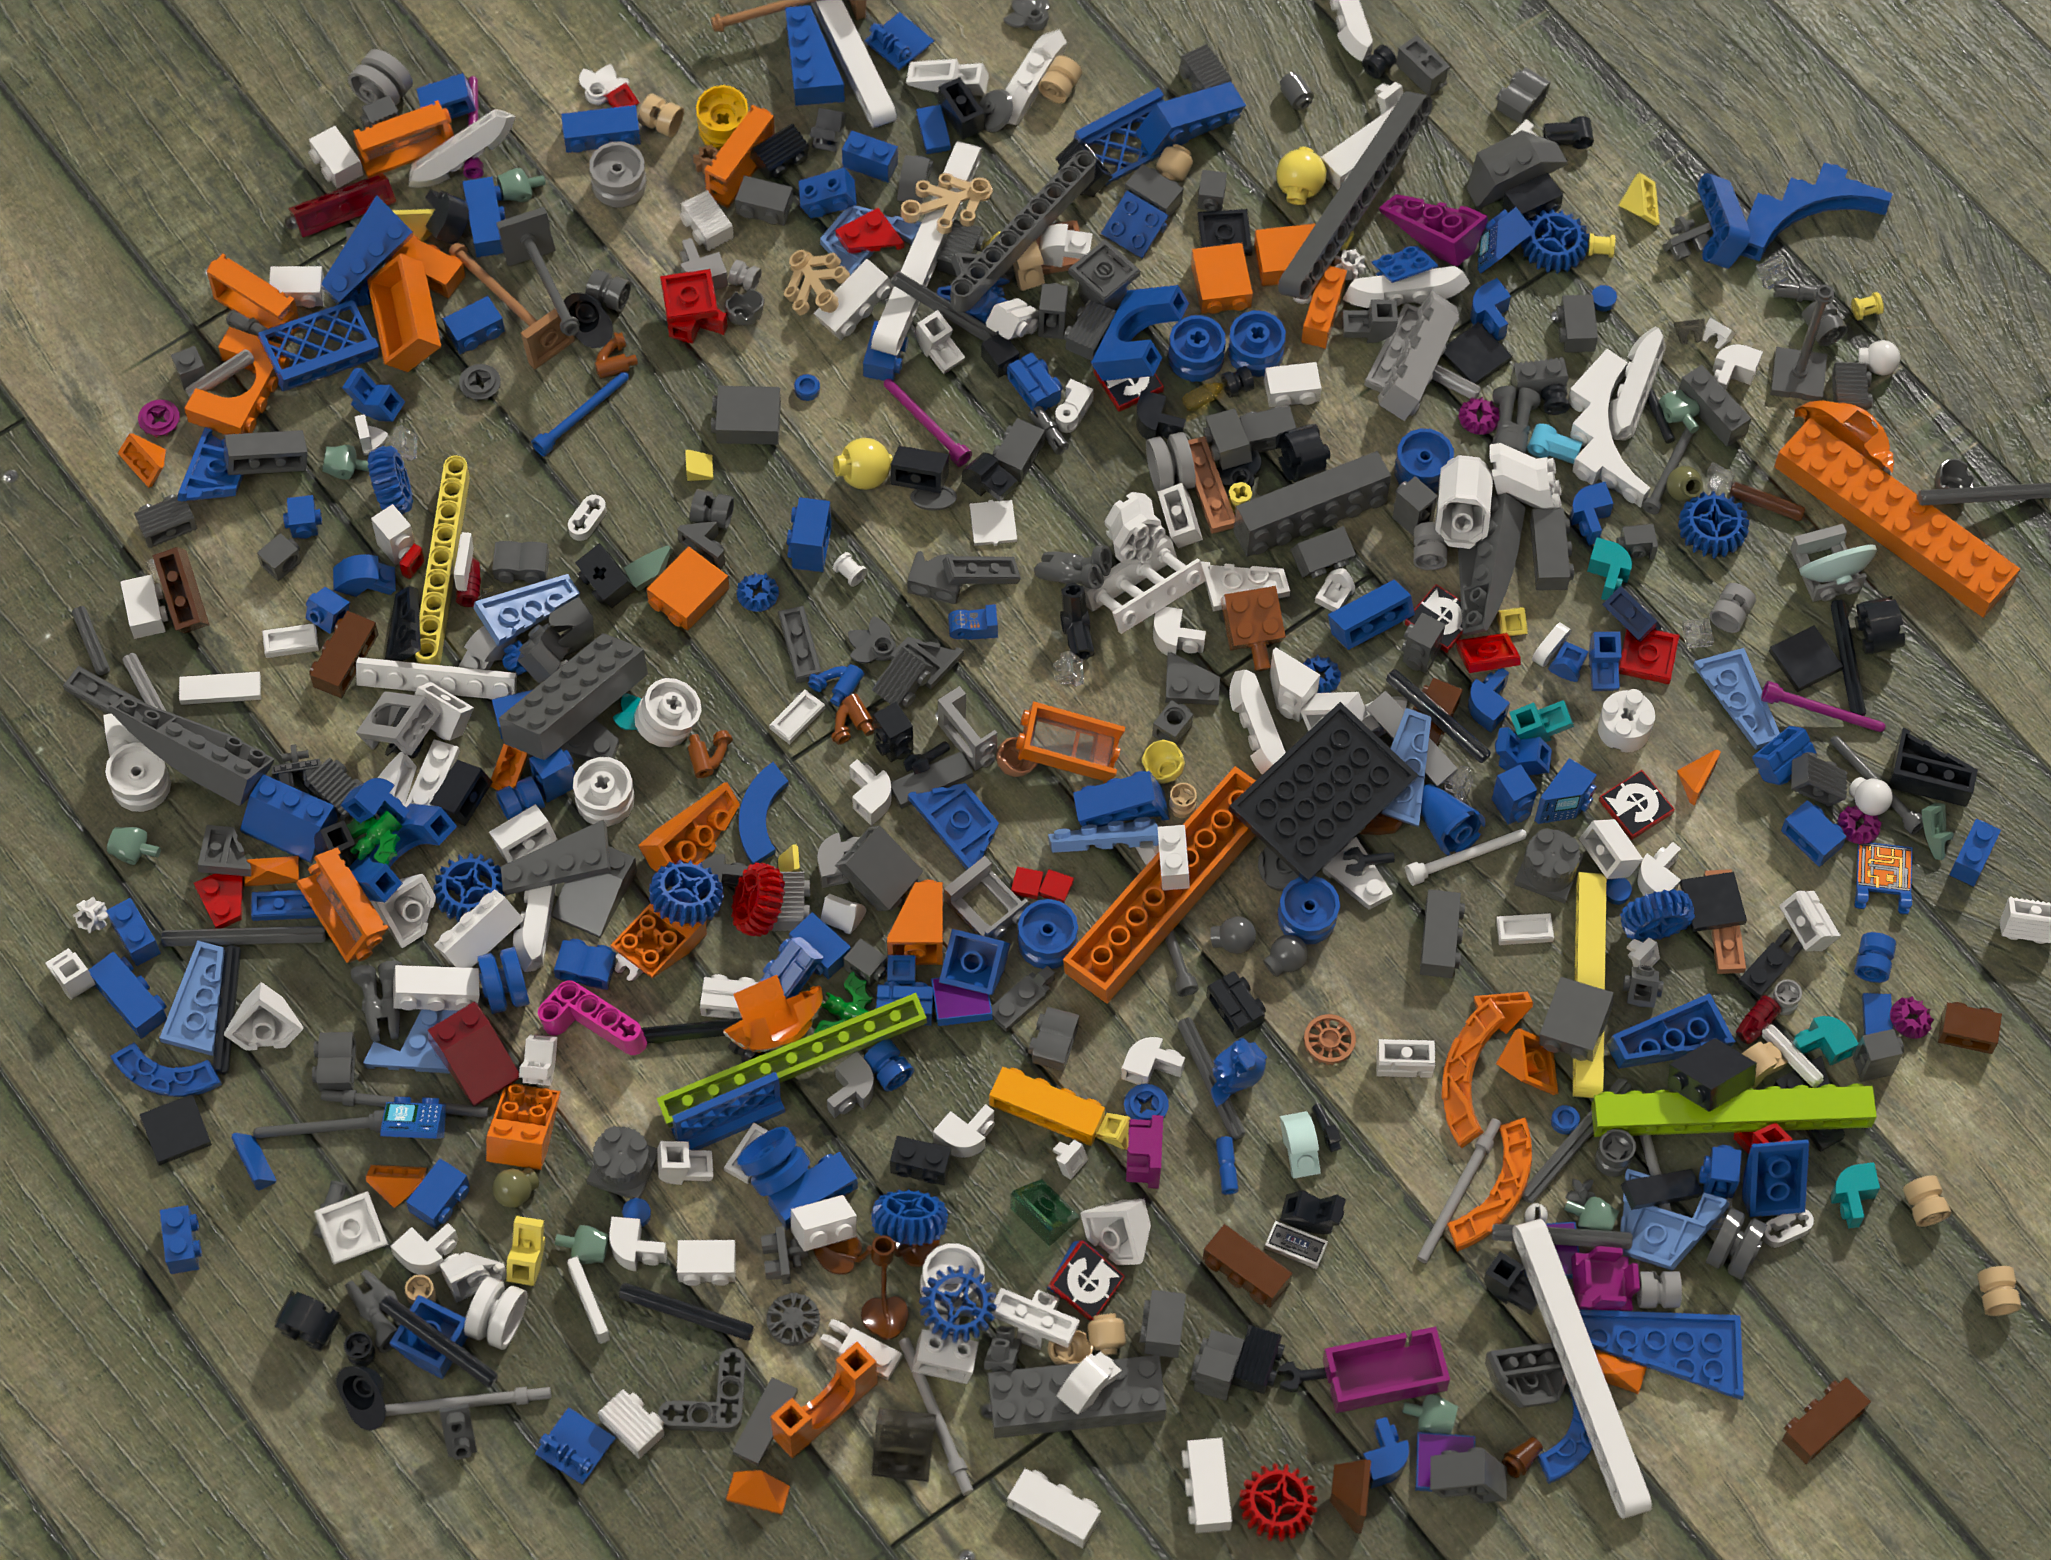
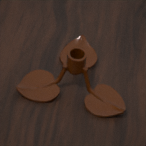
M882 1235L876 1237L872 1242V1246H867V1250L860 1255L862 1245L858 1237L815 1248L813 1251L816 1259L825 1270L838 1275L850 1273L854 1268V1262L860 1263L871 1254L873 1263L881 1267V1299H869L862 1307L861 1319L864 1326L870 1332L885 1340H891L904 1330L908 1320V1307L900 1297L887 1298V1265L892 1263L895 1255L896 1257L903 1256L905 1263L910 1266L922 1267L927 1256L935 1248L939 1247L940 1239L933 1240L931 1244L923 1243L922 1246L912 1244L910 1246L909 1244L899 1245L892 1238Z

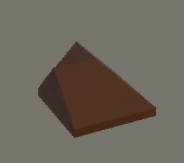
M1366 1459L1334 1465L1332 1492L1329 1501L1355 1533L1362 1532L1366 1518L1371 1460Z

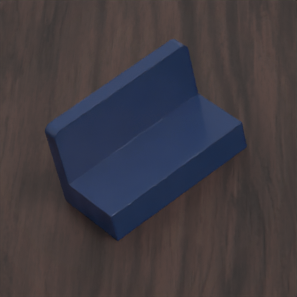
M1622 586L1602 604L1640 642L1654 628L1658 631L1662 628L1658 621Z

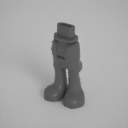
M1514 386L1495 388L1492 399L1496 405L1500 406V415L1493 444L1502 443L1525 454L1530 426L1528 425L1530 412L1539 407L1541 395L1529 388H1521L1519 390L1518 412L1515 424L1511 422L1516 398V388Z

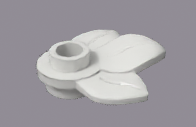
M611 64L606 65L596 73L583 69L579 77L580 85L585 89L587 101L595 105L607 102L604 96L625 82L629 85V80L626 78L616 79V73Z

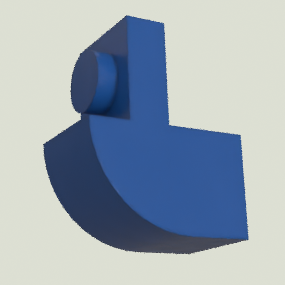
M1498 278L1482 285L1475 292L1470 313L1473 326L1478 322L1480 324L1483 323V327L1497 341L1506 337L1508 323L1501 314L1509 310L1511 295Z
M354 368L342 387L353 399L351 405L357 411L377 421L393 422L405 403L391 385H376L362 368Z
M1606 482L1582 488L1573 500L1570 512V525L1579 524L1580 533L1583 537L1586 536L1589 545L1595 544L1596 538L1601 536L1602 528L1598 519L1610 517L1614 503Z
M354 555L343 559L333 567L334 591L357 597L367 588L388 595L396 591L395 567L378 563V556Z
M1593 632L1591 636L1589 668H1591L1592 691H1618L1620 688L1618 665L1622 657L1620 632Z
M1504 668L1498 669L1495 673L1490 672L1483 683L1476 678L1472 684L1469 696L1468 709L1472 718L1491 733L1507 716L1510 702L1499 695L1500 691L1506 686L1509 672Z
M1509 727L1499 728L1495 749L1496 753L1500 756L1499 766L1507 771L1521 764L1527 775L1549 773L1552 749L1541 737L1520 739Z
M373 778L355 787L348 793L340 805L359 823L373 817L375 814L381 817L386 810L398 821L404 819L409 812L402 802L390 793L395 785L382 778Z
M1387 1417L1376 1420L1374 1425V1432L1380 1448L1364 1453L1362 1460H1371L1369 1479L1371 1489L1396 1480L1402 1474L1409 1455L1408 1441L1396 1443L1399 1441L1397 1430L1394 1425L1389 1424Z

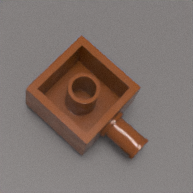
M1276 586L1224 594L1220 600L1230 651L1249 648L1252 651L1254 670L1264 671L1270 669L1267 645L1280 643L1286 638Z

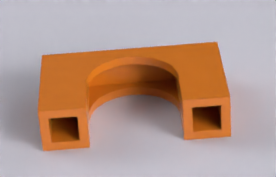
M229 327L218 347L222 361L226 362L241 351L249 350L254 357V362L245 367V369L251 371L256 376L253 386L244 394L231 398L220 397L195 388L184 410L188 422L204 428L208 427L215 432L224 435L252 433L256 426V419L266 409L267 399L271 392H275L279 379L259 337ZM268 340L270 345L278 348L281 347V344ZM280 356L278 363L281 369L288 368L290 358Z
M856 1341L836 1359V1373L818 1396L803 1407L791 1398L770 1416L773 1439L793 1459L878 1384L877 1361Z

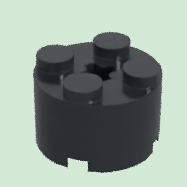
M1308 424L1284 431L1276 437V449L1281 448L1282 456L1278 457V461L1285 477L1289 481L1294 480L1293 482H1298L1326 471V460L1330 459L1331 454L1328 445L1323 444L1317 424Z
M1893 596L1865 601L1856 605L1858 616L1854 617L1855 625L1858 632H1863L1865 639H1862V647L1865 654H1875L1905 646V633L1899 634L1900 625H1903V620L1897 601L1892 599Z
M290 1290L275 1320L276 1324L274 1327L282 1331L281 1334L294 1341L299 1337L307 1342L306 1345L321 1352L323 1347L327 1346L342 1315L333 1308L329 1313L325 1311L324 1303L300 1292L295 1294Z

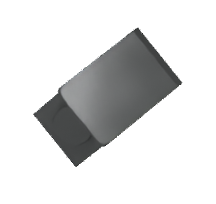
M717 522L687 524L678 527V540L685 547L689 546L719 569L725 564L724 548L714 540L719 534Z

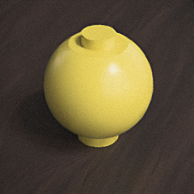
M1299 147L1298 150L1287 153L1277 166V183L1280 189L1287 194L1286 201L1295 205H1305L1307 198L1315 196L1324 186L1326 180L1325 165L1311 148Z
M855 439L845 446L841 455L834 457V473L837 477L843 476L845 481L854 488L861 490L873 489L881 485L888 477L893 457L880 442L874 439Z

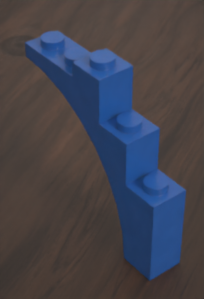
M1824 162L1815 185L1805 180L1791 177L1782 200L1776 199L1771 195L1757 194L1746 222L1751 234L1750 241L1741 255L1760 261L1769 244L1779 233L1791 224L1813 214L1831 210L1851 209L1886 215L1893 193L1863 184L1857 180L1846 178L1847 169Z

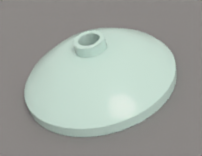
M1864 545L1840 551L1802 566L1799 572L1801 576L1818 582L1836 581L1837 585L1846 584L1853 581V575L1866 568L1875 557L1877 548L1876 545Z

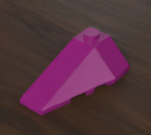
M1395 194L1379 207V211L1431 253L1456 267L1475 252L1488 221V216L1469 207L1460 206L1459 209L1447 207V203L1442 202L1432 205L1424 203V200L1398 194Z

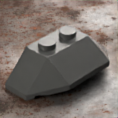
M1521 130L1476 154L1467 191L1479 210L1503 198L1506 191L1547 172L1550 174L1568 165V162L1556 142Z
M1553 1342L1494 1350L1486 1354L1485 1366L1489 1372L1490 1380L1494 1383L1496 1390L1517 1407L1526 1408L1546 1405L1560 1400L1567 1379Z

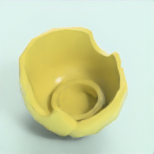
M1164 739L1153 742L1145 749L1142 757V763L1146 772L1150 771L1158 783L1165 784L1175 781L1183 773L1184 757L1174 742Z

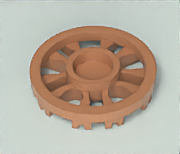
M1332 1014L1321 1015L1313 1019L1306 1027L1304 1033L1306 1051L1315 1061L1326 1063V1065L1344 1062L1353 1052L1356 1043V1035L1350 1023L1344 1018ZM1330 1020L1339 1022L1336 1029L1329 1026ZM1323 1021L1325 1029L1322 1028L1319 1022ZM1312 1027H1314L1320 1032V1034H1312L1310 1033V1030L1312 1029ZM1346 1027L1347 1030L1340 1034L1339 1031ZM1351 1037V1044L1344 1043L1341 1039ZM1309 1040H1318V1042H1309ZM1339 1046L1345 1048L1347 1052L1343 1051ZM1320 1047L1321 1051L1317 1054L1313 1048ZM1324 1050L1329 1051L1328 1058L1323 1057ZM1336 1051L1340 1056L1333 1058L1332 1052Z

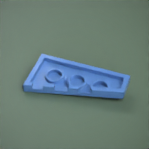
M565 574L475 601L473 608L499 647L548 618L551 612L578 598L580 592L569 575Z
M1744 648L1694 661L1693 667L1755 750L1763 748L1780 734L1768 704L1761 701L1762 689Z
M1406 708L1390 749L1418 774V777L1380 814L1419 828L1431 717Z
M1139 817L1134 822L1129 823L1112 821L1108 823V826L1101 827L1085 825L1081 827V830L1074 831L1058 829L1053 834H1048L1052 853L1084 851L1090 849V845H1095L1096 848L1113 849V846L1117 843L1128 844L1129 847H1140V842L1153 841V846H1159L1158 826L1155 820L1149 817Z
M197 941L159 1037L162 1043L211 1056L214 1055L224 947Z

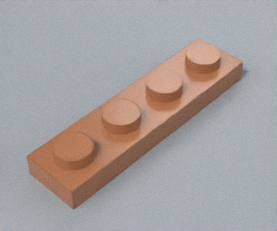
M1205 436L1188 440L1195 468V490L1211 533L1234 528L1235 516Z
M1732 869L1708 870L1704 872L1703 876L1732 872ZM1740 925L1712 929L1717 974L1745 973L1746 964Z

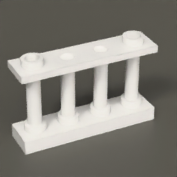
M1165 534L1148 562H1139L1136 565L1121 562L1111 568L1108 576H1103L1104 584L1101 588L1089 589L1085 586L1083 587L1086 594L1087 607L1092 611L1103 605L1113 611L1118 632L1122 634L1205 582L1206 577L1201 561L1198 558L1188 565L1183 564L1177 559L1172 539ZM1166 565L1177 571L1167 578H1163L1157 573L1158 570ZM1147 578L1155 585L1143 592L1135 585ZM1126 591L1134 599L1122 606L1114 598Z

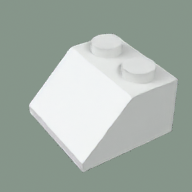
M1275 647L1272 653L1270 681L1276 708L1284 717L1300 722L1303 718L1300 710L1318 693L1320 674Z

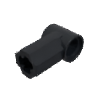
M1578 116L1571 119L1570 122L1543 124V138L1556 142L1558 145H1572L1576 149H1587L1594 144L1591 119L1586 116Z

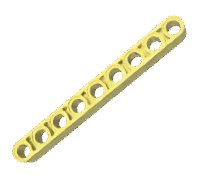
M458 455L448 457L443 466L419 615L421 651L417 652L415 656L417 663L440 665L454 582V570L470 480L467 462L462 456ZM451 493H458L454 496L449 495ZM450 515L454 516V517L448 518V519L445 518V517L450 516ZM450 538L448 541H441L442 539ZM440 561H447L444 564H438ZM436 584H443L440 587H434ZM433 607H440L437 610H430ZM429 630H436L434 633H426ZM426 653H432L431 656H428V657H424V656H423V655L426 654Z
M1578 872L1576 884L1575 981L1605 990L1606 877L1602 873ZM1604 1032L1593 1061H1579L1573 1058V1097L1594 1098V1095L1603 1092Z

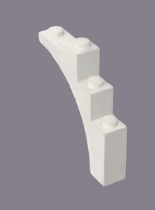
M1606 349L1570 389L1569 404L1576 411L1582 412L1572 425L1570 437L1583 442L1582 446L1585 447L1575 458L1572 472L1580 480L1587 481L1591 485L1595 484L1598 479L1606 482L1608 488L1616 490L1628 502L1635 503L1641 508L1644 500L1648 498L1650 487L1640 480L1622 460L1614 445L1608 419L1609 401L1615 388L1625 375L1628 362L1609 349Z

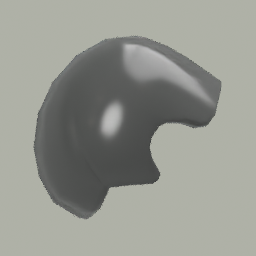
M748 289L745 294H739L736 291L730 299L726 300L724 312L733 324L740 326L752 325L760 320L765 299L761 293L754 289Z
M1955 458L1946 459L1938 468L1934 483L1937 489L1973 487L1974 476L1969 475L1967 463Z

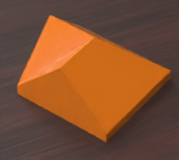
M1520 1028L1516 1029L1496 1064L1521 1082L1552 1095L1558 1094L1554 1053L1540 1046V1037Z

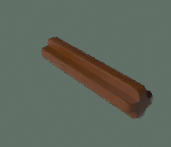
M1734 482L1730 489V495L1796 521H1801L1805 513V507L1739 482Z

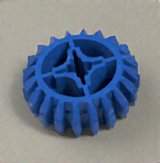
M1552 208L1549 214L1542 210L1540 215H1536L1533 221L1528 220L1527 222L1535 231L1521 242V248L1524 249V256L1529 257V263L1536 262L1537 269L1543 266L1546 268L1547 273L1551 269H1555L1558 274L1561 268L1566 272L1570 270L1571 266L1576 268L1579 265V261L1582 262L1589 248V234L1586 233V226L1581 225V219L1574 220L1573 213L1568 216L1564 215L1563 209L1559 213H1555ZM1544 232V235H1542L1541 238L1536 239V236L1538 234ZM1574 243L1572 248L1569 250L1565 249L1569 244Z
M382 446L369 452L367 460L369 476L377 501L380 503V508L384 510L393 504L402 515L410 511L413 506L412 487L404 461L401 459L397 449L393 446Z
M1714 490L1708 496L1703 491L1699 497H1692L1690 502L1687 501L1684 504L1679 515L1678 529L1681 530L1680 538H1686V546L1693 545V553L1701 550L1703 557L1707 553H1711L1713 558L1717 557L1718 553L1725 557L1728 551L1734 554L1737 547L1743 545L1744 539L1747 538L1749 532V520L1746 519L1747 511L1742 510V503L1734 504V496L1727 499L1724 492L1717 496Z
M471 852L468 855V859H463L460 854L458 855L457 862L449 859V868L441 866V875H436L435 882L437 884L433 886V891L436 894L435 902L440 904V911L442 913L446 912L450 920L456 916L457 922L460 921V918L465 913L472 911L486 894L496 890L506 897L502 886L501 867L499 865L494 866V861L491 858L485 861L482 854L477 859H474ZM480 875L489 879L492 887H487L485 883H482ZM449 890L455 891V894L460 895V903L450 897Z
M679 859L675 865L669 861L666 867L661 866L658 873H655L652 877L649 887L650 904H653L654 912H660L661 919L669 918L670 924L676 921L680 923L681 927L685 923H689L693 928L696 922L703 925L706 919L712 920L714 915L718 913L723 901V886L719 882L718 874H712L711 867L704 869L702 862L694 865L691 860L688 863H683ZM670 886H672V889H671V890H669V891L666 890L667 888H669ZM704 895L706 896V898H704L703 900H700V898H701L702 896H704Z
M1664 889L1661 892L1654 891L1652 894H1645L1641 898H1636L1634 902H1629L1620 914L1621 924L1627 938L1636 939L1640 942H1644L1648 938L1661 940L1664 937H1670V935L1678 934L1680 930L1686 929L1695 918V910L1692 900L1687 893L1681 890L1676 891L1672 889L1667 891Z
M908 1189V1191L897 1190L896 1193L887 1192L886 1195L879 1196V1200H876L873 1206L871 1221L874 1232L880 1234V1236H888L894 1242H898L899 1245L909 1244L911 1246L912 1244H918L922 1246L923 1243L931 1244L933 1240H939L940 1236L944 1235L948 1214L945 1203L939 1201L938 1197H931L930 1193H920L919 1190L913 1192Z
M959 1265L957 1273H954L952 1266H948L946 1269L947 1276L941 1270H938L936 1272L938 1280L929 1277L927 1283L930 1287L924 1286L921 1291L927 1297L919 1299V1304L927 1306L920 1310L921 1316H929L924 1321L925 1326H930L934 1323L935 1326L931 1333L935 1335L939 1330L943 1331L941 1339L944 1341L947 1339L948 1334L953 1335V1343H957L959 1335H962L965 1343L969 1342V1333L974 1338H979V1329L982 1331L988 1330L989 1326L985 1321L993 1322L995 1316L990 1312L997 1309V1305L990 1302L996 1298V1294L993 1292L986 1293L992 1287V1284L988 1282L982 1285L981 1282L984 1279V1275L980 1274L977 1278H974L975 1269L973 1268L969 1269L968 1274L963 1273L964 1267L962 1265ZM950 1284H961V1287L956 1292L945 1291L943 1293L939 1291ZM969 1288L979 1297L981 1308L976 1307V1303L969 1299ZM963 1293L962 1305L957 1309L955 1315H952L954 1303ZM935 1300L939 1301L940 1305L947 1309L948 1318L946 1321L937 1312ZM961 1316L977 1317L968 1324L955 1325L956 1320Z

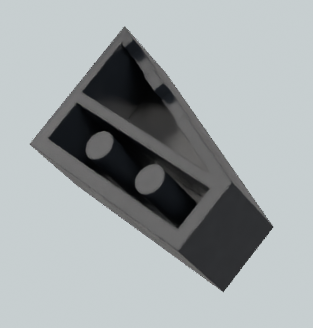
M1903 727L1897 741L1888 786L1891 789L1967 807L1974 791L1978 769L1950 753L1944 754L1932 747L1933 744L1925 740L1923 742L1911 735V731Z

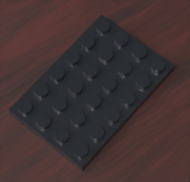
M1339 702L1243 792L1228 809L1307 884L1417 779L1418 774L1345 705Z

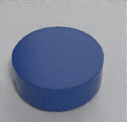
M1600 285L1594 288L1591 294L1594 299V308L1599 311L1611 310L1615 306L1617 299L1615 290L1607 285Z
M809 374L799 376L794 383L796 396L803 401H811L817 398L820 393L819 380Z
M1615 878L1607 880V901L1620 905L1629 900L1632 887L1627 879Z
M1568 1105L1557 1107L1551 1117L1553 1129L1563 1135L1571 1134L1580 1121L1577 1110Z
M633 1198L623 1206V1218L640 1219L641 1227L650 1221L651 1210L645 1200Z

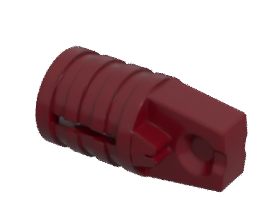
M474 558L471 561L467 591H456V603L463 607H474L475 601L480 600V562Z
M1763 995L1756 1002L1755 1006L1751 1008L1750 1012L1745 1015L1735 1031L1741 1041L1751 1044L1762 1034V1030L1767 1029L1769 1024H1772V1021L1782 1012L1780 1005L1771 997Z

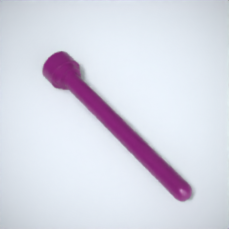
M471 76L468 79L476 111L468 113V127L478 121V79L475 76ZM470 157L464 162L463 174L465 177L478 179L483 176L484 165L480 158Z
M884 380V387L949 450L950 460L957 467L965 465L971 459L972 451L966 445L956 444L893 380Z
M1771 681L1766 682L1762 691L1761 701L1773 704L1774 702L1779 703L1781 701L1877 732H1883L1886 728L1885 724L1881 721L1785 692L1783 688L1779 687V684Z

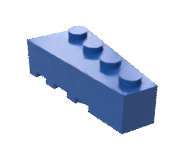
M810 5L786 7V26L795 106L845 102L844 83Z
M1228 82L1157 103L1135 133L1149 155L1153 156L1162 152L1166 147H1172L1174 144L1178 145L1224 124L1234 123L1241 117L1240 113L1246 107V104L1232 82Z
M377 195L321 283V288L337 305L344 303L413 237V231Z
M1709 993L1612 1035L1606 1045L1618 1069L1677 1060L1714 1038L1730 1047L1735 1043V1040Z

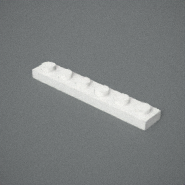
M358 657L356 662V685L416 691L417 687L432 682L452 695L496 699L516 694L517 673Z

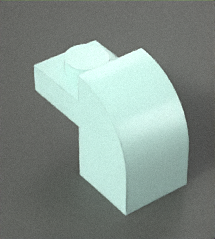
M1308 1112L1280 1116L1283 1143L1288 1149L1293 1179L1321 1174L1317 1135Z

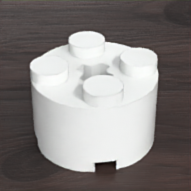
M1637 689L1619 691L1612 694L1605 700L1598 722V733L1601 740L1610 748L1621 749V752L1639 750L1650 737L1655 721L1654 707Z

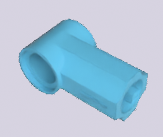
M1537 424L1528 443L1527 450L1538 458L1552 456L1574 464L1583 442L1557 434V431L1550 425Z

